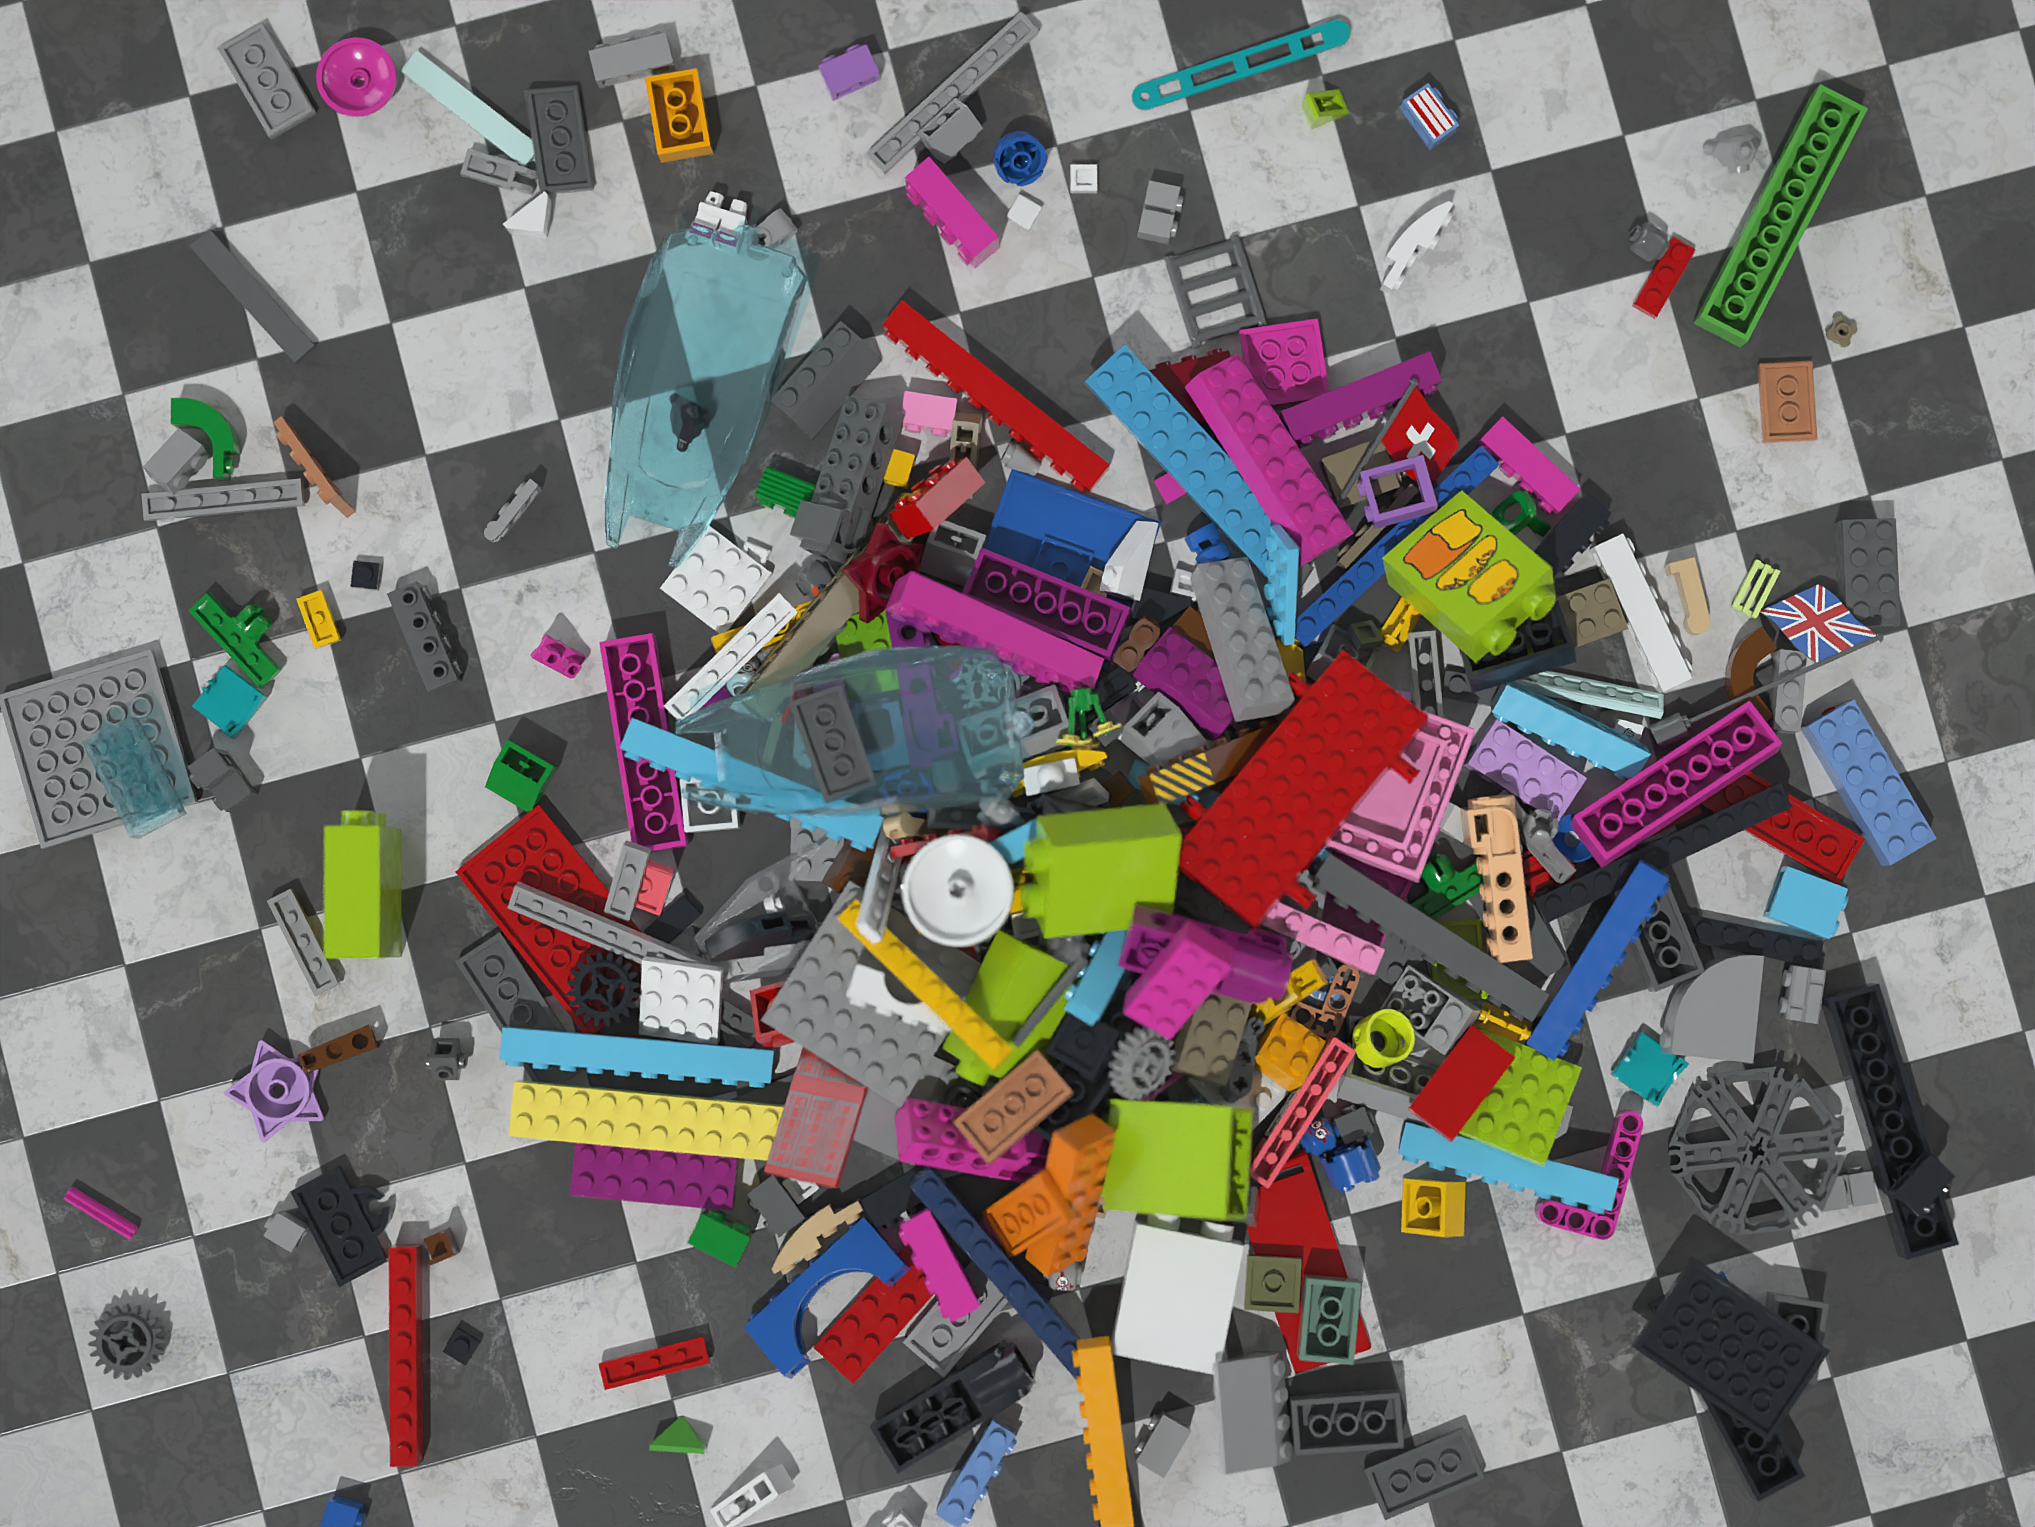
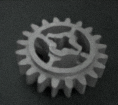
M129 1303L123 1305L122 1311L117 1305L112 1307V1313L109 1311L102 1313L104 1320L98 1319L94 1322L99 1329L92 1330L89 1333L96 1337V1340L88 1343L89 1346L96 1347V1351H93L90 1357H100L95 1366L105 1364L104 1374L114 1370V1379L119 1378L122 1373L125 1380L131 1379L132 1374L139 1378L143 1375V1371L148 1373L152 1370L150 1363L157 1364L160 1362V1359L155 1354L165 1352L162 1347L158 1346V1344L166 1341V1338L158 1336V1333L162 1332L164 1327H155L159 1317L150 1320V1309L141 1314V1305H136L132 1311ZM127 1320V1324L123 1327L122 1331H110L118 1321ZM138 1325L144 1331L146 1339L141 1336ZM128 1337L127 1340H128V1342H130L132 1345L126 1347V1346H127V1342H126V1341H123V1338ZM108 1345L112 1346L116 1357L111 1353ZM133 1352H145L137 1362L127 1363L128 1357Z

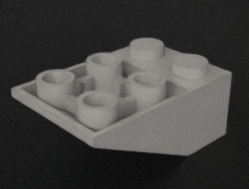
M1160 692L1124 726L1121 742L1151 766L1161 764L1164 767L1169 764L1168 759L1181 754L1184 755V758L1192 755L1190 750L1206 745V748L1211 747L1180 708Z
M1411 965L1406 967L1380 1010L1393 1009L1402 1013L1410 1021L1414 1034L1443 1055L1451 1053L1482 1012L1479 1007L1457 992Z

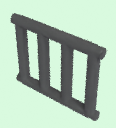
M1239 235L1230 237V241L1174 258L1173 255L1164 257L1193 349L1202 346V342L1235 333L1239 330L1254 326H1267L1265 314ZM1231 251L1234 252L1238 266L1182 283L1178 270L1179 267ZM1238 276L1242 277L1246 291L1190 308L1186 295L1187 292ZM1246 301L1250 302L1254 316L1198 333L1194 320L1195 317Z

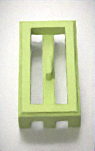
M1757 559L1754 560L1731 607L1756 619L1780 571L1770 568L1771 566L1763 564ZM1757 569H1760L1762 571L1743 607L1740 603ZM1768 573L1770 577L1753 611L1749 609Z

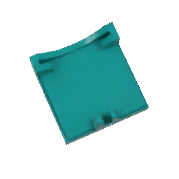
M224 665L214 679L207 681L209 685L207 687L203 686V693L192 707L223 730L222 732L228 737L236 739L268 697L229 666Z
M1641 1031L1611 1075L1647 1102L1658 1107L1671 1084L1689 1063L1675 1054L1662 1053L1660 1043Z

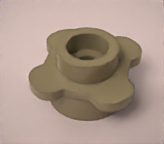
M1838 316L1833 319V326L1826 332V337L1828 340L1845 348L1850 345V339L1858 329L1854 323L1849 324L1844 321L1843 317Z

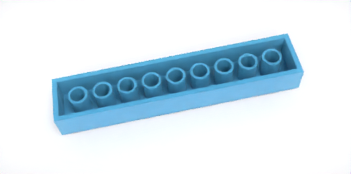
M1124 344L1083 383L1211 521L1215 523L1245 557H1248L1251 564L1264 577L1268 578L1265 570V562L1269 559L1266 538L1270 534L1272 522L1230 457Z

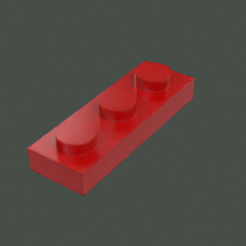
M1672 237L1669 241L1668 250L1658 260L1632 307L1656 319L1696 249Z

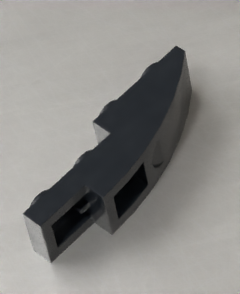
M785 910L756 916L729 926L706 939L705 946L711 963L764 956V950L767 947L811 942L817 930L811 915L788 918Z

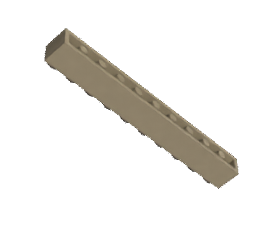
M901 493L895 502L906 494L909 496L911 493ZM893 503L878 522L887 524L900 542H913L914 537L907 540L889 516V513L896 507ZM876 525L864 538L860 547L850 555L846 563L842 565L735 696L757 717L767 720L768 717L771 718L778 712L780 702L785 696L789 697L793 693L800 675L806 676L812 670L814 660L818 656H822L831 645L829 642L835 635H839L844 631L849 617L859 612L858 589L843 574L842 569L866 552Z

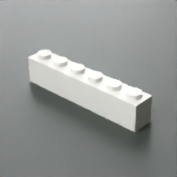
M1621 534L1590 549L1603 580L1609 578L1611 580L1629 628L1627 630L1657 693L1664 692L1692 679L1690 674L1692 673V667L1687 658L1683 659L1679 651L1681 648L1680 642L1675 634H1671L1667 626L1669 619L1665 611L1660 610L1656 603L1658 600L1656 591L1652 586H1648L1644 578L1646 576L1644 566L1641 562H1637L1633 555L1635 548L1629 538H1625L1624 534Z

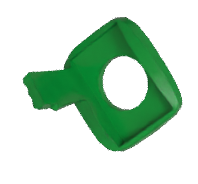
M1524 489L1511 494L1492 512V517L1514 536L1526 526L1541 537H1544L1551 530V526L1536 516V505L1528 491ZM1519 503L1521 505L1519 516L1511 521L1506 520V509Z

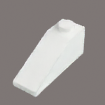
M1136 521L1105 565L1099 591L1120 599L1140 601L1158 523Z
M781 1463L760 1474L712 1508L710 1512L719 1527H736L796 1486Z

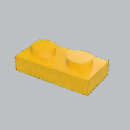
M323 590L296 599L314 649L317 650L341 641Z

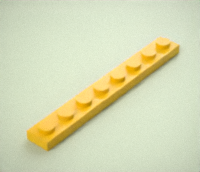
M856 899L837 920L995 1071L1010 1056L1013 1049L886 927L882 940L874 944L856 927L862 905Z

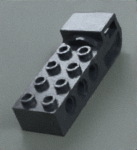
M1005 1339L975 1356L969 1363L873 1420L870 1429L897 1474L1022 1399L1031 1391L1032 1386L1036 1384L1034 1373L1017 1345L1013 1342L1007 1344Z

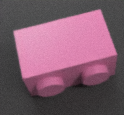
M905 391L901 411L905 416L901 427H905V431L911 433H920L921 430L931 431L933 436L947 437V434L952 433V422L957 412L958 400Z

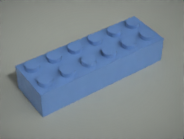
M1854 699L1840 704L1833 710L1801 727L1805 738L1881 866L1892 865L1937 839Z

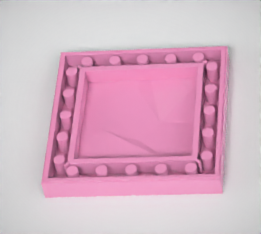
M1423 710L1421 711L1429 716L1427 725L1402 753V757L1421 771L1419 775L1409 784L1392 769L1388 770L1325 846L1326 849L1415 882H1419L1475 734V729Z

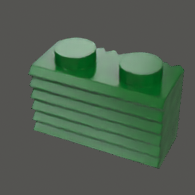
M766 466L755 492V497L760 500L759 505L771 510L774 509V506L784 509V515L795 519L801 500L811 502L816 485Z

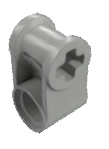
M778 209L750 231L747 237L749 250L756 257H765L779 245L791 239L798 229L784 211ZM756 239H759L760 241H763V240H764L765 245H764V246H761L760 244H757V245H756V244H755V240H756Z

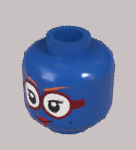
M1319 1117L1312 1120L1300 1141L1306 1153L1310 1152L1313 1156H1320L1336 1149V1138L1341 1136L1334 1122L1329 1123L1325 1117Z

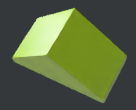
M1339 89L1308 93L1304 96L1301 105L1311 129L1349 114Z

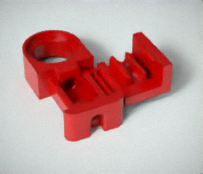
M1528 849L1522 851L1523 875L1526 874L1527 878L1523 876L1524 887L1530 898H1535L1534 893L1551 885L1554 887L1560 886L1533 855L1523 859V857L1531 854ZM1576 871L1573 873V875H1572L1565 883H1567V882L1573 880V878L1575 877Z

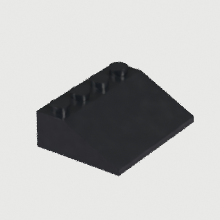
M1557 596L1553 607L1544 617L1539 620H1533L1528 617L1515 629L1516 635L1514 640L1500 654L1493 655L1489 651L1475 663L1458 647L1472 693L1577 662L1574 644Z

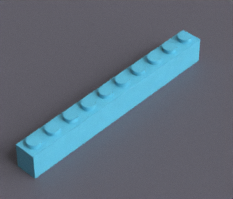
M634 718L631 719L620 749L626 751L625 757L637 762L644 758L651 761L650 767L662 772L669 768L676 771L675 777L690 782L691 778L701 781L700 787L715 792L717 787L726 791L725 796L740 802L742 797L751 801L750 806L765 812L766 807L775 810V816L788 822H790L791 818L802 821L800 826L814 832L816 828L827 831L826 837L839 842L843 837L852 841L851 847L864 852L867 847L870 849L874 848L883 825L884 818L840 800L825 805L822 794L818 791Z
M504 1026L502 1027L499 1060H505L506 1066L522 1067V1062L533 1063V1068L549 1069V1064L560 1065V1070L576 1071V1067H586L588 1073L603 1074V1069L614 1070V1075L630 1076V1071L641 1072V1077L657 1078V1074H668L669 1080L684 1081V1076L695 1077V1082L711 1083V1078L722 1079V1084L738 1085V1081H749V1086L764 1088L765 1083H771L774 1049Z

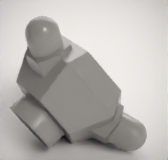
M1758 134L1723 138L1717 144L1708 143L1704 145L1703 152L1718 159L1722 166H1728V173H1743L1750 170L1749 164L1754 160L1762 138Z
M984 780L980 786L982 790L980 802L982 811L977 814L981 822L987 824L988 829H994L995 827H998L1000 830L1013 827L1018 829L1024 826V819L1021 818L1020 813L1011 801L998 788H994L989 780Z

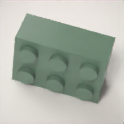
M1304 1274L1296 1352L1299 1360L1354 1365L1361 1283L1358 1279Z

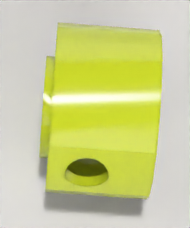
M1382 1009L1361 1019L1354 1027L1352 1035L1353 1048L1357 1056L1365 1064L1374 1068H1384L1401 1061L1410 1054L1415 1042L1414 1029L1410 1021L1402 1013L1393 1009ZM1371 1032H1378L1383 1036L1385 1046L1382 1051L1378 1052L1374 1048L1370 1039Z

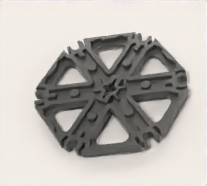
M1777 1067L1715 1073L1714 1075L1719 1081L1718 1085H1716V1081L1712 1077H1707L1711 1088L1705 1091L1699 1084L1695 1086L1697 1092L1702 1095L1701 1098L1695 1095L1692 1089L1668 1146L1680 1147L1679 1150L1669 1151L1668 1155H1678L1680 1158L1679 1164L1671 1165L1670 1169L1679 1170L1682 1168L1683 1172L1672 1174L1710 1224H1712L1715 1215L1719 1216L1715 1222L1716 1228L1720 1227L1722 1221L1727 1220L1731 1225L1728 1233L1733 1234L1736 1230V1224H1739L1740 1227L1736 1236L1800 1229L1796 1225L1794 1218H1797L1801 1225L1806 1226L1807 1223L1803 1219L1805 1212H1811L1815 1218L1819 1217L1818 1212L1812 1206L1816 1205L1821 1213H1823L1846 1155H1834L1835 1152L1846 1150V1147H1837L1834 1144L1835 1138L1844 1136V1133L1831 1132L1832 1129L1842 1128L1803 1077L1798 1087L1794 1085L1798 1081V1074H1794L1791 1081H1785L1783 1079L1785 1069L1783 1068L1778 1071L1777 1078H1774V1071ZM1762 1080L1767 1086L1766 1093L1753 1123L1729 1094V1086L1734 1082ZM1797 1097L1804 1098L1821 1119V1127L1816 1131L1779 1135L1791 1104ZM1699 1108L1707 1109L1730 1140L1699 1144L1689 1143L1685 1135L1694 1112ZM1755 1134V1137H1754L1753 1142H1752V1141H1751L1752 1135ZM1762 1137L1761 1150L1764 1151V1155H1758L1751 1165L1753 1157L1749 1147L1756 1146ZM1770 1140L1771 1142L1769 1144V1147L1766 1148L1768 1141ZM1747 1154L1745 1161H1742L1744 1155ZM1823 1158L1828 1164V1169L1818 1192L1808 1194L1783 1162ZM1762 1160V1164H1761L1760 1168H1758V1165H1759L1760 1161ZM1734 1167L1718 1204H1709L1692 1183L1691 1178L1696 1171ZM1760 1179L1784 1208V1216L1780 1220L1751 1222L1746 1217V1212Z

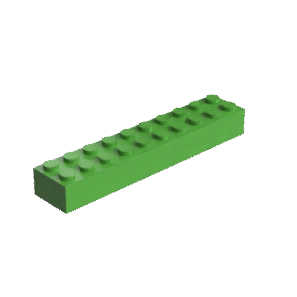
M1821 84L1812 93L1693 324L1738 347H1742L1748 342L1868 108Z

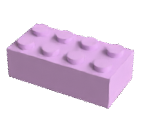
M1498 719L1491 722L1463 765L1501 791L1506 790L1510 795H1515L1518 802L1533 812L1537 809H1545L1552 812L1550 819L1557 818L1558 822L1587 779Z

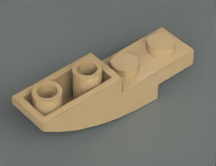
M860 1199L837 1212L832 1204L829 1203L807 1219L781 1250L772 1268L774 1274L779 1271L785 1274L797 1267L795 1262L804 1257L808 1261L820 1254L818 1249L822 1247L823 1243L819 1235L822 1234L826 1238L838 1231L836 1226L846 1221L847 1224H850L862 1217L859 1212L864 1210V1206Z

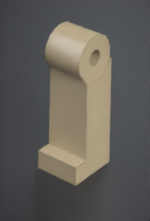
M1695 557L1665 565L1666 577L1675 576L1685 614L1683 621L1685 631L1690 635H1699L1706 632L1711 624Z
M907 812L885 816L883 820L884 832L890 839L903 840L915 838L916 842L924 841V835L939 833L940 838L945 837L944 829L927 828L928 815L920 819L911 817Z

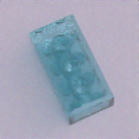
M128 717L82 741L130 838L140 839L187 814L139 719Z

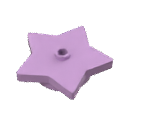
M263 1040L258 1042L251 1072L224 1091L225 1096L252 1112L261 1142L268 1141L290 1121H323L325 1119L313 1090L320 1069L304 1074L299 1058H287ZM278 1085H282L285 1088V1093L281 1096L275 1093V1088Z

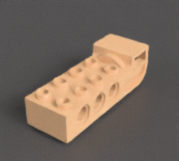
M1496 795L1468 799V807H1461L1460 809L1463 839L1465 845L1473 848L1474 854H1480V858L1476 859L1478 874L1483 876V884L1479 885L1481 900L1486 902V911L1482 912L1484 927L1489 929V937L1485 939L1487 953H1491L1492 958L1500 963L1533 959L1515 795ZM1474 815H1480L1481 831L1475 830ZM1504 872L1503 881L1497 884V875ZM1507 899L1506 908L1500 911V902ZM1510 926V933L1503 937V929Z

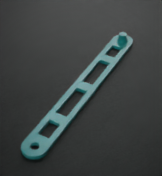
M1342 20L1329 21L1140 84L1132 92V102L1140 110H1150L1340 47L1349 40L1350 28ZM1321 33L1324 44L1303 50L1300 39ZM1288 43L1291 55L1249 69L1246 57ZM1233 62L1235 74L1194 87L1191 75ZM1178 80L1182 91L1161 98L1158 86ZM1143 93H1147L1149 95V99L1147 101L1141 100L1140 96Z

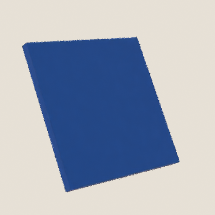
M1012 469L983 548L1081 587L1090 566L1104 572L1105 565L1136 521L1158 523L1155 539L1162 522ZM1109 594L1106 597L1130 608L1134 601L1120 599ZM1104 659L1100 670L1108 672L1112 660Z

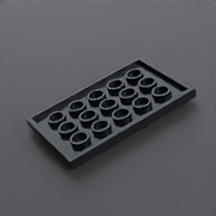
M1692 1256L1631 1346L1769 1442L1830 1352L1820 1343Z

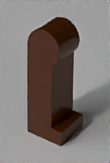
M366 1025L300 1053L297 1056L304 1074L378 1049L379 1046L371 1025Z

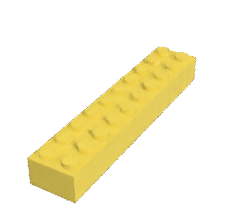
M517 1080L513 1085L508 1136L768 1160L785 1105Z

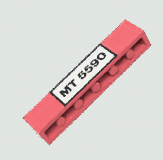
M1328 1035L1325 1040L1327 1043L1304 1084L1290 1093L1250 1156L1249 1177L1268 1189L1356 1053L1355 1050L1333 1036Z

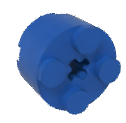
M1364 1136V1141L1360 1142L1354 1140L1348 1144L1337 1143L1336 1149L1329 1151L1328 1155L1325 1157L1323 1154L1319 1156L1331 1188L1338 1189L1340 1193H1346L1355 1188L1354 1184L1362 1181L1370 1183L1380 1177L1378 1172L1381 1169V1165L1368 1136Z

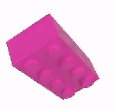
M930 157L905 176L907 198L914 206L919 204L922 207L925 219L932 226L936 224L939 227L941 237L949 246L955 245L959 251L957 253L958 257L966 266L971 264L976 269L999 249L998 235Z
M1187 921L1126 993L1124 1014L1170 1040L1230 971L1233 963L1234 948Z
M928 1207L902 1220L898 1233L905 1246L911 1245L914 1251L911 1255L912 1260L918 1270L923 1268L926 1274L924 1282L930 1294L936 1293L939 1298L937 1307L944 1319L949 1317L952 1323L980 1308L981 1299L941 1223Z

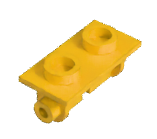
M1401 597L1379 632L1384 640L1382 644L1397 653L1407 640L1408 633L1412 632L1422 616L1403 597Z
M1483 1001L1480 1008L1482 1012L1473 1026L1524 1045L1525 1040H1528L1532 1031L1530 1029L1533 1023L1525 1019L1520 1021L1507 1011Z

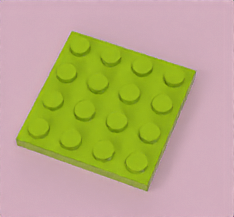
M1480 1028L1479 1030L1516 1058L1459 1134L1544 1167L1582 1067L1559 1058L1552 1060L1536 1049Z

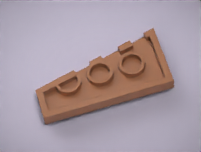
M282 416L275 420L273 423L279 430L275 433L284 446L289 445L291 447L290 456L297 465L303 464L306 469L303 472L304 476L312 485L316 483L320 488L317 494L326 505L331 503L346 518L354 514L356 511L340 496L342 495L341 491L327 475L324 476L326 471L313 456H310L311 451L294 428Z

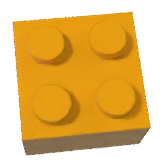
M1283 1013L1269 1023L1257 1044L1254 1068L1292 1093L1304 1084L1327 1042Z

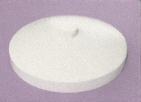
M962 835L940 838L921 849L911 861L903 883L904 904L913 924L928 938L949 946H969L993 935L1008 917L1014 897L1012 875L1003 857L987 843Z

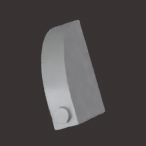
M1738 954L1719 957L1703 964L1704 973L1684 980L1675 992L1668 1007L1664 1031L1660 1035L1662 1053L1753 1063L1764 956Z

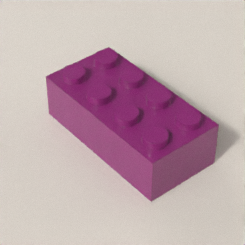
M1170 627L1139 662L1132 677L1154 694L1160 692L1179 707L1193 724L1216 740L1224 734L1235 720L1217 662Z

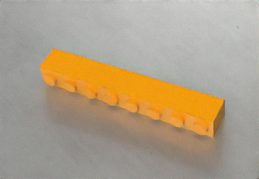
M1109 1336L1076 1340L1078 1350H1072L1074 1367L1080 1366L1081 1376H1076L1078 1393L1083 1392L1084 1401L1079 1402L1081 1419L1087 1418L1088 1427L1083 1428L1084 1443L1090 1444L1091 1453H1086L1088 1470H1094V1478L1089 1479L1091 1495H1097L1098 1500L1097 1504H1093L1095 1521L1100 1520L1101 1527H1134Z

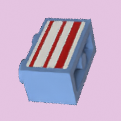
M1427 83L1403 100L1399 109L1429 150H1431L1456 132L1459 127V119L1452 109H1447L1443 104V97L1435 87L1431 88L1429 83Z

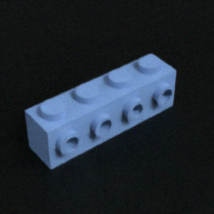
M994 1416L991 1418L937 1507V1516L955 1527H961L962 1523L966 1525L969 1523L975 1513V1510L972 1509L977 1499L979 1501L983 1500L989 1489L986 1485L991 1476L996 1478L1003 1466L1000 1460L1005 1452L1007 1454L1012 1452L1018 1441L1014 1438L1016 1436L1014 1428Z

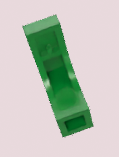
M171 398V425L180 429L204 430L210 437L213 446V477L219 481H230V474L234 472V460L230 458V455H241L240 442L232 424L220 412L204 402L190 398Z

